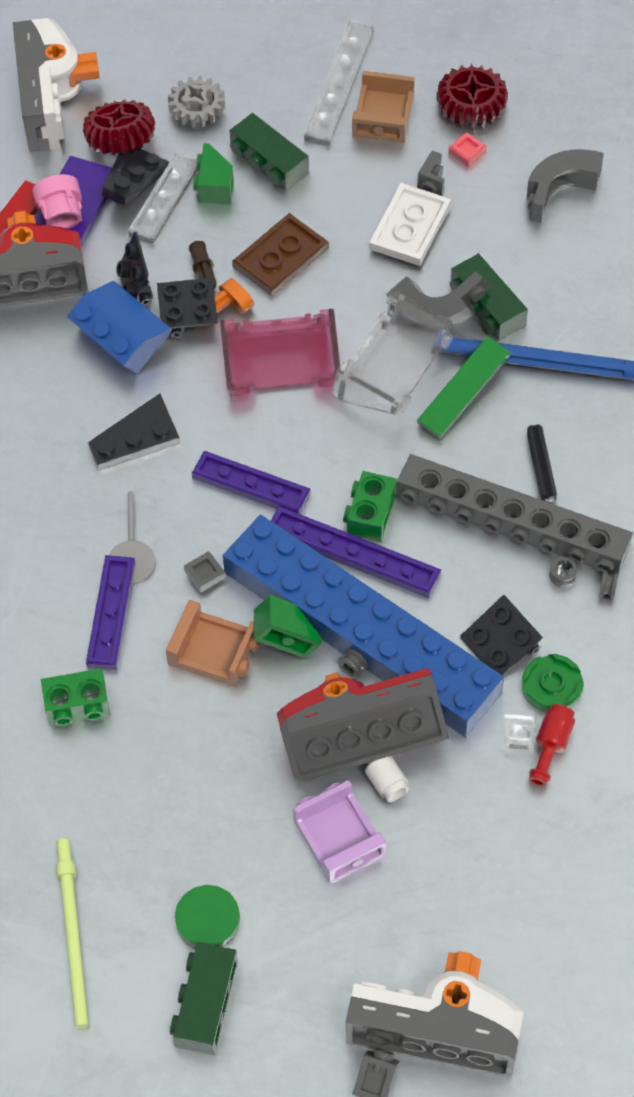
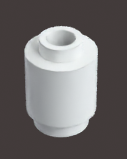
M392 756L367 763L368 767L365 773L381 798H386L388 802H394L409 791L408 780Z

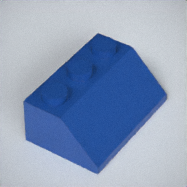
M111 281L84 294L67 315L68 319L117 361L136 374L141 371L172 331L168 325L115 281Z

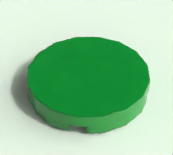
M548 654V656L534 658L525 667L521 681L522 693L527 702L543 712L549 710L553 704L564 705L571 709L580 700L584 687L578 665L568 657L558 654Z
M213 885L194 887L185 893L176 906L174 916L179 935L194 948H196L197 942L224 946L236 934L240 923L237 901L230 892Z

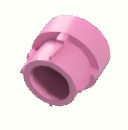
M65 174L53 175L40 180L34 185L32 192L36 208L43 213L46 225L69 229L82 221L80 211L82 209V195L78 180L74 176Z

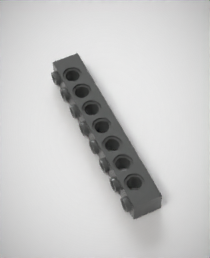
M413 454L409 455L397 479L396 497L401 498L406 503L424 506L434 513L449 515L462 523L477 525L490 533L502 534L521 544H530L540 548L545 553H555L560 556L569 557L575 563H583L594 567L601 573H603V570H607L609 574L620 573L631 547L633 536L631 531ZM485 505L489 508H481L479 506ZM514 515L517 518H509L507 516ZM536 525H542L545 528H538ZM564 535H570L573 538H566ZM592 545H598L602 548H594Z

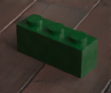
M253 112L229 130L232 151L246 159L255 170H260L274 185H279L287 191L309 174V156Z
M479 253L451 268V281L449 284L452 291L475 271L484 277L491 286L486 290V294L482 299L472 302L470 306L482 321L484 329L489 334L492 333L498 341L526 326L527 307Z
M197 942L195 953H189L186 963V972H190L187 984H181L178 994V1003L182 1005L179 1015H173L170 1025V1035H173L176 1048L215 1055L238 963L236 949Z

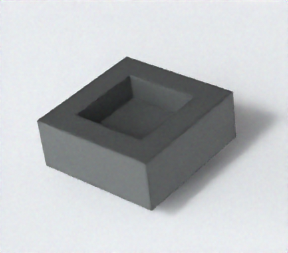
M209 551L184 565L185 573L200 593L226 578L225 571Z

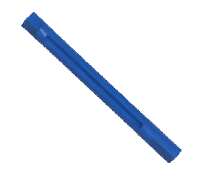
M441 337L440 353L470 357L483 341ZM499 343L510 351V356L504 362L505 364L634 381V361Z

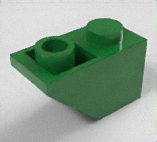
M203 143L202 154H197L196 167L199 170V175H194L193 189L198 191L200 203L231 204L234 188L233 165L209 143Z

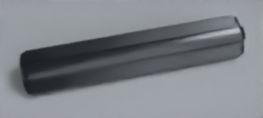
M540 424L530 425L527 428V437L540 498L546 502H553L557 498V491L543 427Z

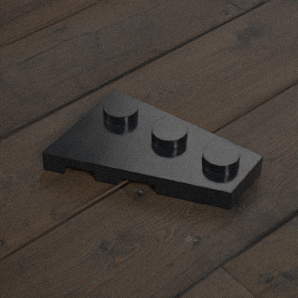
M135 148L134 152L119 153L103 186L102 196L126 206L169 170V161L141 148Z
M159 393L89 441L88 446L98 471L178 445L180 444V438L163 398Z

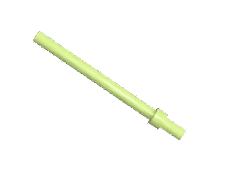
M62 838L56 841L59 862L56 864L57 879L61 882L75 1028L81 1029L89 1025L73 880L76 877L75 863L71 861L69 839Z

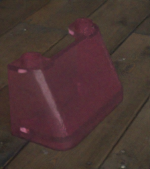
M334 309L320 310V314L313 315V319H311L310 313L305 314L304 317L255 322L242 320L243 326H240V323H234V319L220 320L227 391H233V396H245L250 394V390L314 383H318L319 387L335 386V381L341 379V368Z

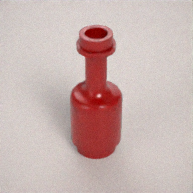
M553 704L545 712L536 737V743L542 748V752L536 769H530L529 771L530 776L528 780L534 785L540 787L547 786L551 779L548 770L554 754L563 753L567 748L575 725V712L567 706Z

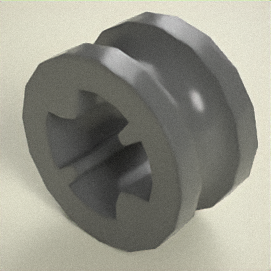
M564 556L554 559L550 565V581L558 587H567L573 584L576 579V563L571 558ZM558 568H564V571L568 569V575L562 576V572L560 575L557 574Z
M603 570L599 597L607 594L610 596V599H614L619 572L609 574L607 570Z
M348 648L344 652L345 657H340L337 663L348 676L358 679L361 676V670L365 671L368 668V663L360 653Z

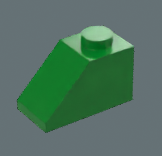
M269 595L253 610L255 641L304 659L322 644L321 636L294 603Z

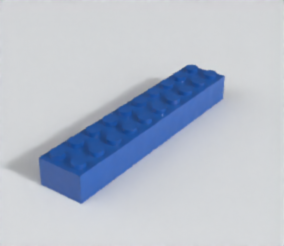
M261 514L222 555L226 575L263 600L269 595H273L296 604L323 641L342 654L348 648L360 653L368 663L366 670L380 680L385 681L429 668L438 693L445 724L465 738L503 693L504 676Z

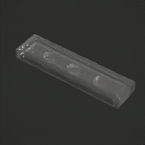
M178 153L174 154L128 230L129 237H132L135 231L138 233L140 241L154 245L198 171L196 159Z

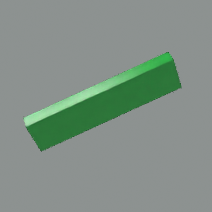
M487 336L417 419V424L438 439H441L509 358L510 351Z

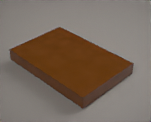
M288 213L232 260V266L269 295L274 296L329 248V242Z

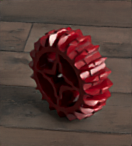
M471 63L469 68L461 65L459 70L451 68L449 74H444L442 81H439L436 100L438 101L439 112L443 113L444 119H450L452 125L459 122L462 128L465 125H470L472 129H474L475 125H480L484 128L486 122L493 124L495 118H501L502 112L507 107L508 92L505 81L501 80L500 73L494 74L492 68L484 70L483 65L479 68L473 67Z
M125 99L121 102H116L114 100L113 103H104V106H97L95 111L88 112V116L84 118L83 123L84 138H86L89 148H93L95 152H102V154L112 153V155H115L116 153L124 154L127 151L134 152L135 148H143V144L149 143L150 138L154 137L155 120L150 108L142 102L136 103L135 100L127 102Z

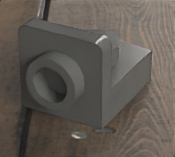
M431 151L418 172L417 188L443 196L445 179L441 177L444 167L441 166V153Z
M375 1048L374 1052L368 1050L363 1056L352 1094L359 1097H388L395 1072L400 1063L399 1060L393 1059L394 1053L381 1048Z

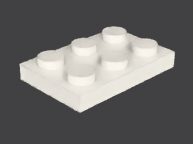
M400 183L369 242V249L421 266L451 207V199Z

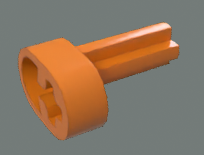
M233 278L220 285V292L215 295L217 313L230 304L238 313L243 315L254 306V301L250 294Z

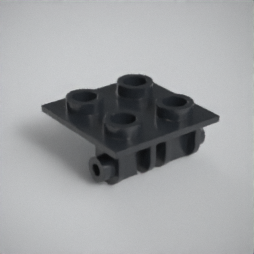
M134 231L130 242L125 246V253L121 261L117 263L116 272L117 276L121 279L122 288L142 305L148 306L152 302L153 293L149 286V273L138 233Z
M212 278L157 283L160 319L172 329L170 333L172 338H180L184 332V327L218 324Z
M502 595L460 635L484 664L502 676L528 652L531 655L536 654L541 648L538 643L543 639L540 633L505 595Z

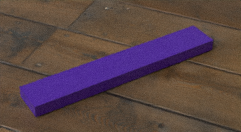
M278 506L271 519L273 523L324 557L426 598H430L441 576V569L286 508Z

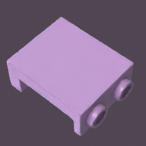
M349 780L342 784L339 782L327 787L324 793L314 798L311 796L300 800L296 807L293 808L294 822L329 883L386 855L387 842L381 832H375L356 800Z

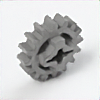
M199 76L197 81H193L191 77H188L187 83L181 80L178 81L179 88L172 87V94H168L169 113H173L175 121L181 119V125L183 126L188 122L191 123L192 128H195L196 123H200L202 127L206 126V121L215 123V116L222 117V110L225 109L224 90H220L219 83L212 85L211 78L204 82L202 81V76Z

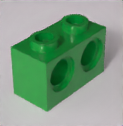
M362 471L360 480L354 481L352 486L351 498H354L352 505H347L344 511L343 522L347 523V533L382 543L396 497L397 478ZM361 517H369L370 519L364 520Z
M102 668L41 679L45 713L49 726H66L73 721L84 719L93 721L110 715ZM91 694L98 695L96 698L92 700L85 699L88 695ZM58 700H67L62 705H55V702Z

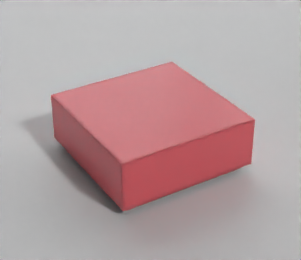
M466 132L449 146L448 153L469 167L486 153L487 146Z

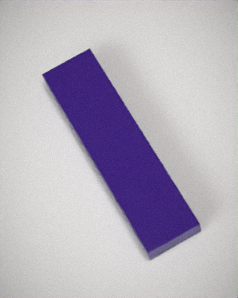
M203 451L192 471V479L275 509L280 506L298 514H301L311 494V489L207 451Z
M105 555L86 658L87 668L117 670L136 564L135 558Z

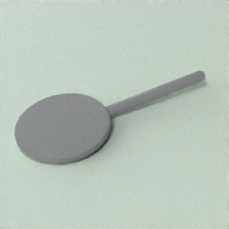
M129 491L128 541L116 545L109 555L135 558L133 585L145 581L152 574L155 568V556L148 545L134 540V493Z

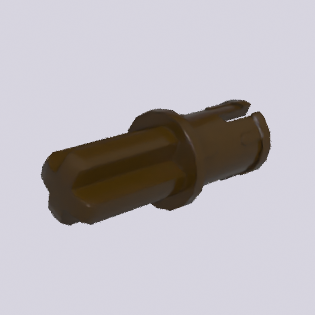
M194 241L189 245V252L193 260L192 270L197 274L198 279L212 278L215 289L217 282L213 273L214 263L209 259L206 244L203 241Z

